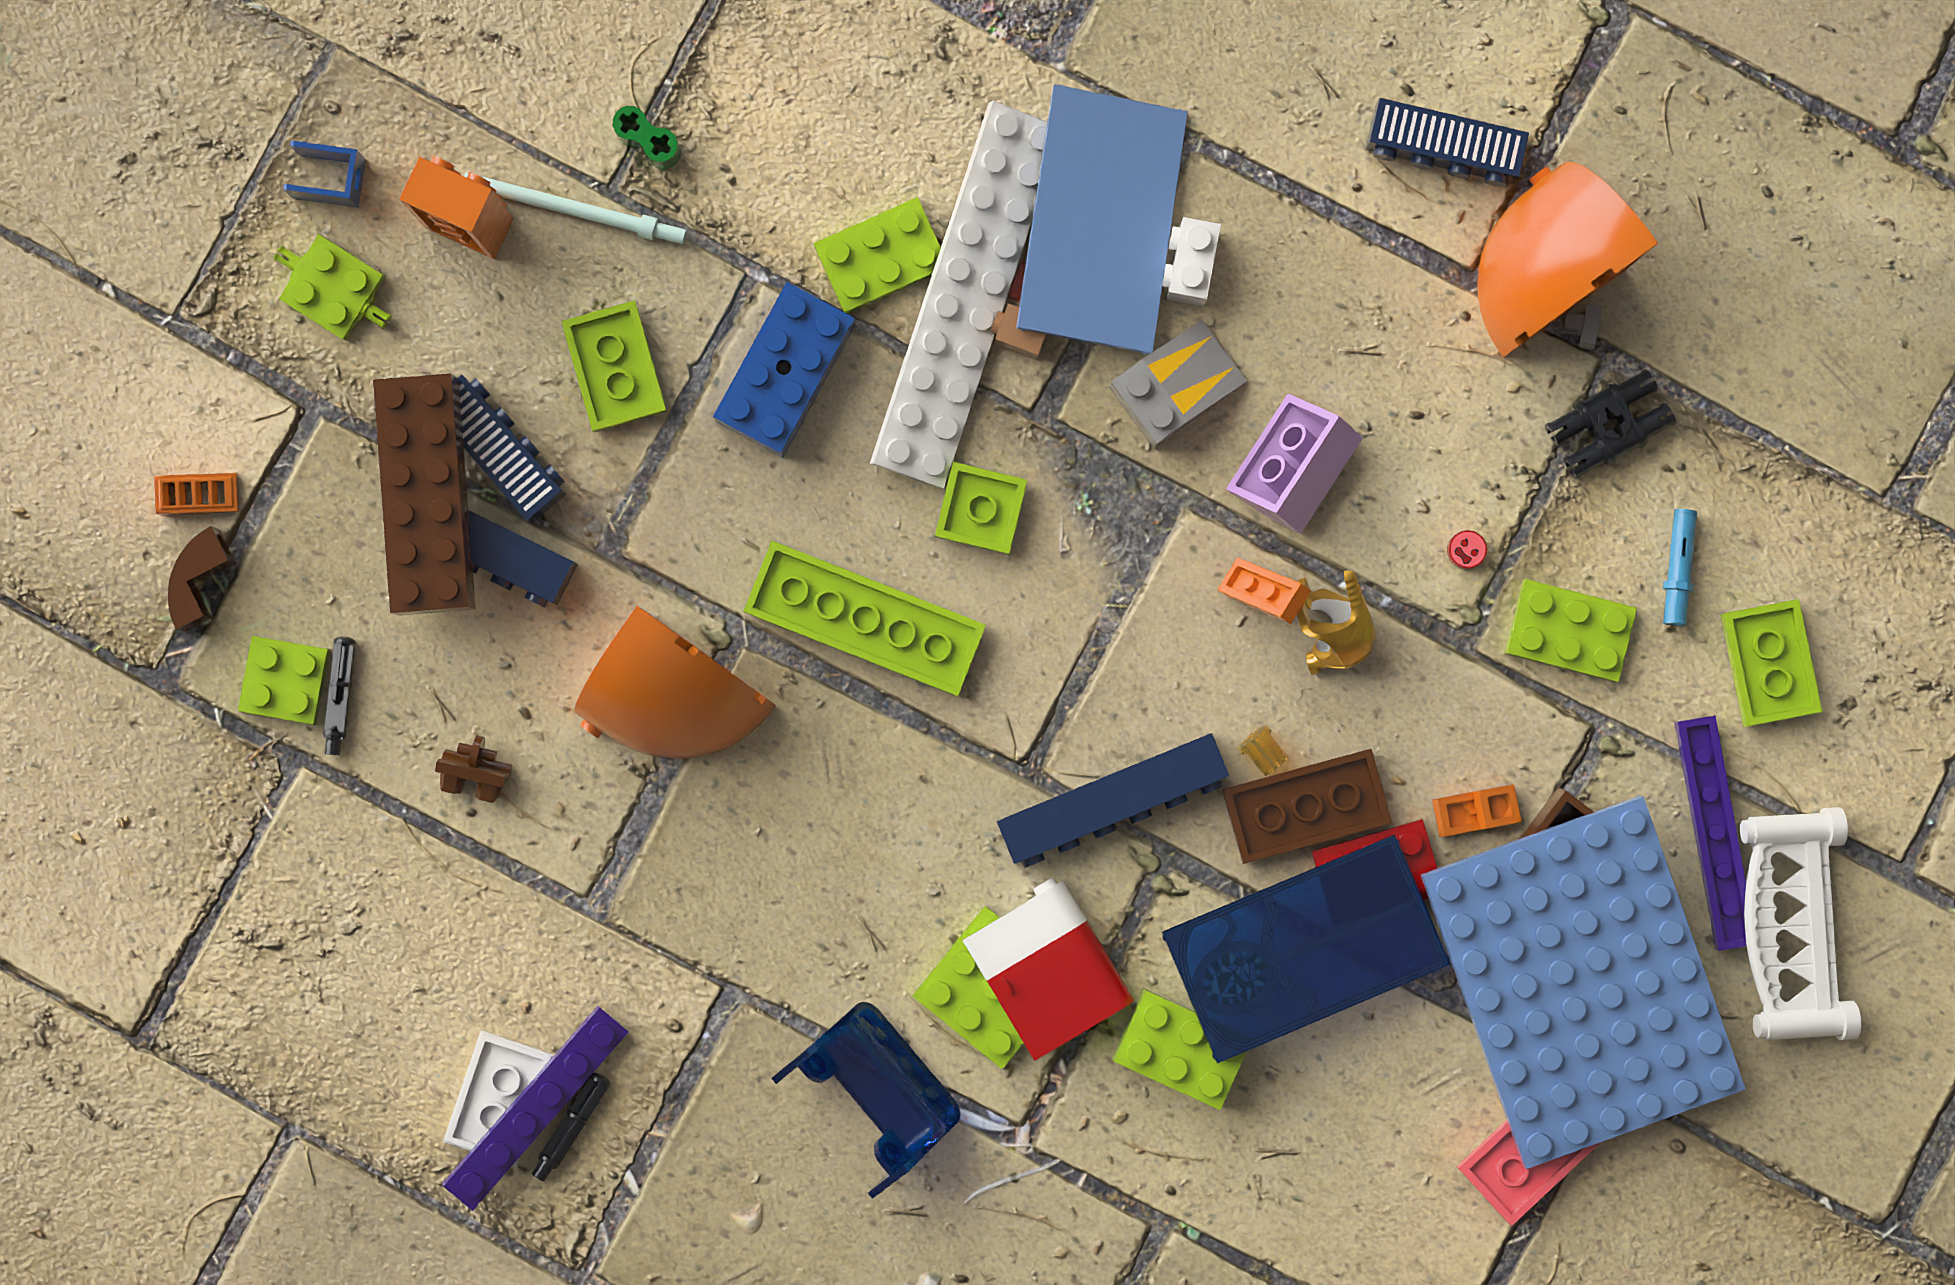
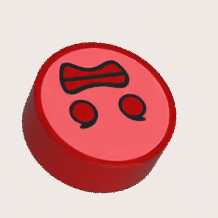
M1464 530L1455 534L1447 545L1449 560L1460 569H1472L1480 565L1487 554V544L1484 538L1479 533L1471 530Z

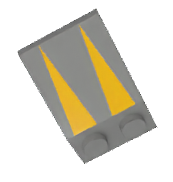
M1201 320L1111 381L1109 388L1155 449L1237 390L1247 380L1203 320Z

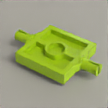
M318 234L309 250L301 257L287 250L284 246H281L277 251L289 258V260L275 253L274 260L292 270L290 281L278 299L337 337L347 340L355 325L365 317L382 329L388 323L378 318L376 314L390 322L392 315L374 305L376 292L386 276L323 235Z

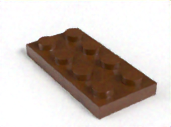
M1372 749L1222 789L1242 864L1392 823Z

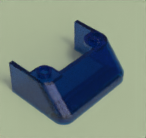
M860 1002L771 1078L777 1084L797 1067L808 1079L816 1083L826 1082L834 1075L883 1134L874 1144V1155L878 1163L887 1172L868 1192L872 1199L908 1173L959 1122L961 1116L956 1100L881 1011L868 1002Z

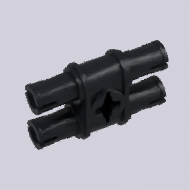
M1647 369L1619 385L1616 383L1607 384L1606 389L1584 401L1578 400L1573 406L1574 410L1545 424L1548 434L1561 427L1563 428L1562 432L1550 438L1556 446L1583 430L1590 433L1592 444L1563 459L1566 468L1582 461L1581 465L1569 471L1574 479H1578L1581 475L1603 463L1605 465L1615 464L1616 459L1638 447L1644 448L1648 443V438L1670 426L1676 425L1677 422L1674 414L1660 421L1658 420L1659 417L1672 411L1666 403L1660 404L1659 407L1637 419L1629 411V405L1658 390L1655 380L1643 387L1639 386L1653 377ZM1615 418L1618 424L1614 427V430L1606 431L1603 424L1608 419Z

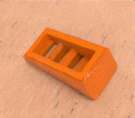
M237 473L154 476L156 514L160 516L239 512ZM224 482L225 504H218L217 483ZM208 483L209 504H203L202 484ZM175 485L176 505H171L170 486ZM185 485H191L192 505H186Z

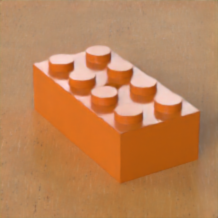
M419 156L399 200L426 229L495 260L514 219L506 209L507 204L501 201L502 197L496 194L497 190L490 186V181L479 175L469 172L467 178L454 170L455 166L439 157L433 156L431 161H428Z

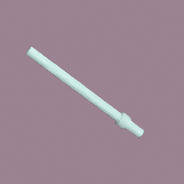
M483 177L491 182L490 186L496 189V194L502 198L637 233L638 237L652 241L656 237L684 244L686 239V229L659 223L658 218L642 215L640 218Z

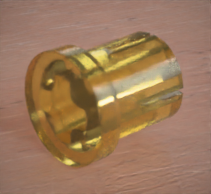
M1267 724L1252 732L1237 747L1242 755L1247 754L1264 776L1275 771L1288 758L1285 751L1270 735L1272 730Z

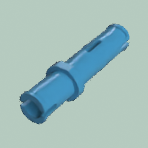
M1674 510L1668 579L1663 581V590H1666L1663 620L1665 625H1687L1689 593L1694 591V584L1690 582L1697 511Z

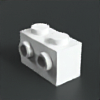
M1183 217L1180 228L1173 226L1169 249L1175 250L1173 265H1165L1162 287H1168L1166 300L1204 307L1208 296L1221 224Z

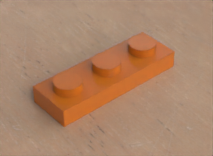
M1238 557L1218 588V591L1228 598L1289 624L1300 613L1305 600L1311 590L1299 582Z

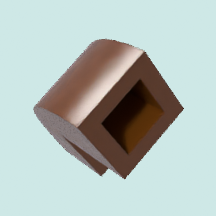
M210 526L201 531L185 546L173 566L168 585V606L171 620L176 630L186 632L212 619L196 584L236 564L220 529Z

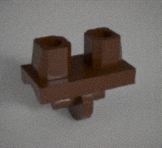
M477 735L472 745L459 742L457 752L445 749L442 758L436 762L435 772L441 773V791L460 794L464 789L465 779L478 782L476 798L494 803L501 789L510 778L513 765L495 761L497 751L486 749L485 737Z

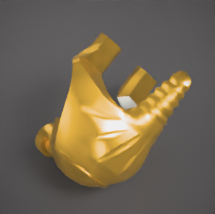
M1344 571V580L1349 598L1324 588L1314 592L1311 591L1304 602L1302 610L1297 615L1301 631L1312 638L1319 639L1313 645L1312 651L1306 653L1307 665L1311 675L1320 673V669L1326 667L1335 669L1351 668L1368 657L1373 649L1375 628L1360 585L1356 579V574L1353 571ZM1306 577L1298 579L1299 583L1311 590ZM1307 609L1326 612L1332 618V623L1310 619Z

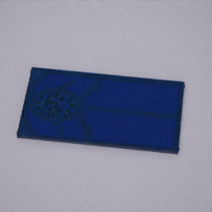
M1395 834L1161 932L1163 935L1162 939L1166 942L1216 1064L1451 965L1449 956L1444 950Z

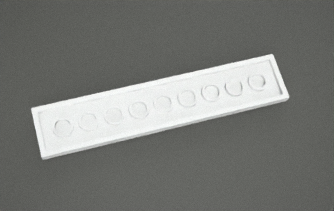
M996 101L989 102L870 464L939 489L944 488L995 335L990 331L997 312H1002L1033 219L1047 127L1046 121Z

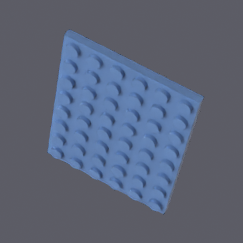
M1643 796L1631 798L1589 815H1584L1421 874L1518 1153L1526 1169L1746 1089Z

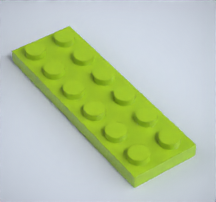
M772 540L743 610L746 614L957 697L986 627V624Z

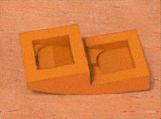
M1514 784L1432 799L1439 837L1522 822Z

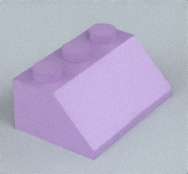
M1287 394L1226 490L1273 521L1301 534L1363 437L1340 416Z

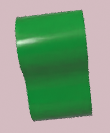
M635 106L622 107L615 113L612 126L618 139L624 145L643 150L649 162L656 168L669 169L678 163L681 157V149L676 136L670 130L651 125L647 121L645 114ZM626 122L630 124L637 122L639 130L635 132L630 129L627 132L624 124ZM667 143L670 152L668 154L660 152L657 155L655 146L657 144L664 146Z

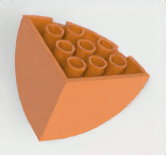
M1564 162L1553 171L1547 166L1531 177L1529 181L1533 186L1516 199L1501 215L1490 232L1483 248L1478 268V301L1484 325L1503 358L1622 274L1658 244L1657 240L1635 212L1606 182L1589 169L1575 162Z
M636 606L589 676L577 699L574 712L583 719L580 726L596 738H599L604 733L620 744L637 752L661 758L687 759L710 755L738 743L762 724L776 705L657 618Z

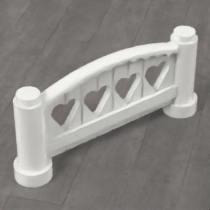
M1840 807L1823 808L1820 813L1749 817L1748 820L1741 821V840L1744 844L1749 843L1753 850L1746 882L1744 921L1751 971L1763 1004L1761 1014L1754 1015L1753 1031L1757 1038L1780 1040L1836 1036L1838 1040H1855L1860 1035L1861 1016L1857 1004L1854 1001H1839L1828 847L1843 846L1847 840V818ZM1776 852L1802 866L1801 870L1781 885H1776L1772 881V873L1775 869L1771 865L1770 860L1771 856ZM1778 891H1782L1805 905L1802 910L1783 924L1777 923L1774 918L1777 907L1773 902V897ZM1781 930H1785L1807 943L1803 950L1785 963L1780 962L1777 958V951L1780 946L1776 942V935ZM1783 969H1788L1810 982L1808 987L1788 1002H1784L1779 995L1783 985L1779 982L1778 976Z

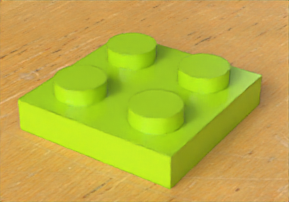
M953 462L935 537L1009 555L1027 479Z
M252 636L238 711L316 725L330 649Z

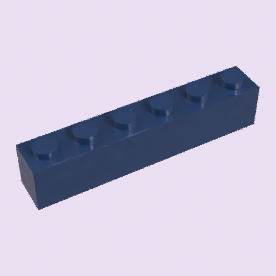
M1210 733L996 822L1013 863L1022 862L1023 867L1026 868L1045 860L1043 855L1045 851L1057 847L1059 853H1063L1080 846L1079 837L1093 832L1095 839L1116 831L1114 823L1129 818L1130 823L1133 824L1153 815L1150 808L1164 803L1166 809H1170L1188 801L1186 794L1200 788L1202 795L1224 787L1221 779L1228 777L1229 773L1213 734Z

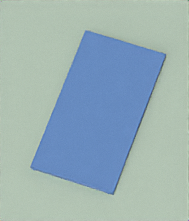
M1061 84L1053 85L1016 329L1125 349L1142 354H1151L1153 352L1188 111L1066 87Z

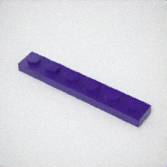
M1716 715L1674 722L1715 950L1721 951L1747 946L1744 921L1746 880Z
M597 1006L442 1183L443 1187L473 1211L627 1035L628 1031L600 1006Z

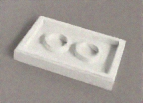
M484 1030L480 1031L443 1142L471 1151L555 1054ZM521 1156L513 1164V1166H518Z

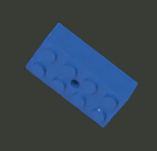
M786 282L713 415L714 420L718 424L784 458L856 326L855 318ZM789 362L791 364V371L786 375L779 374L776 370L777 366L781 363Z

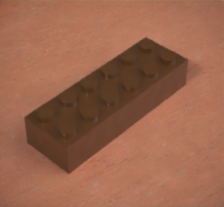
M451 373L374 379L390 613L403 616L476 610L459 379Z

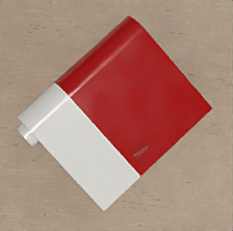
M1053 877L1033 888L1036 896L963 940L1034 1061L1125 1008L1135 1000L1064 880L1056 883Z

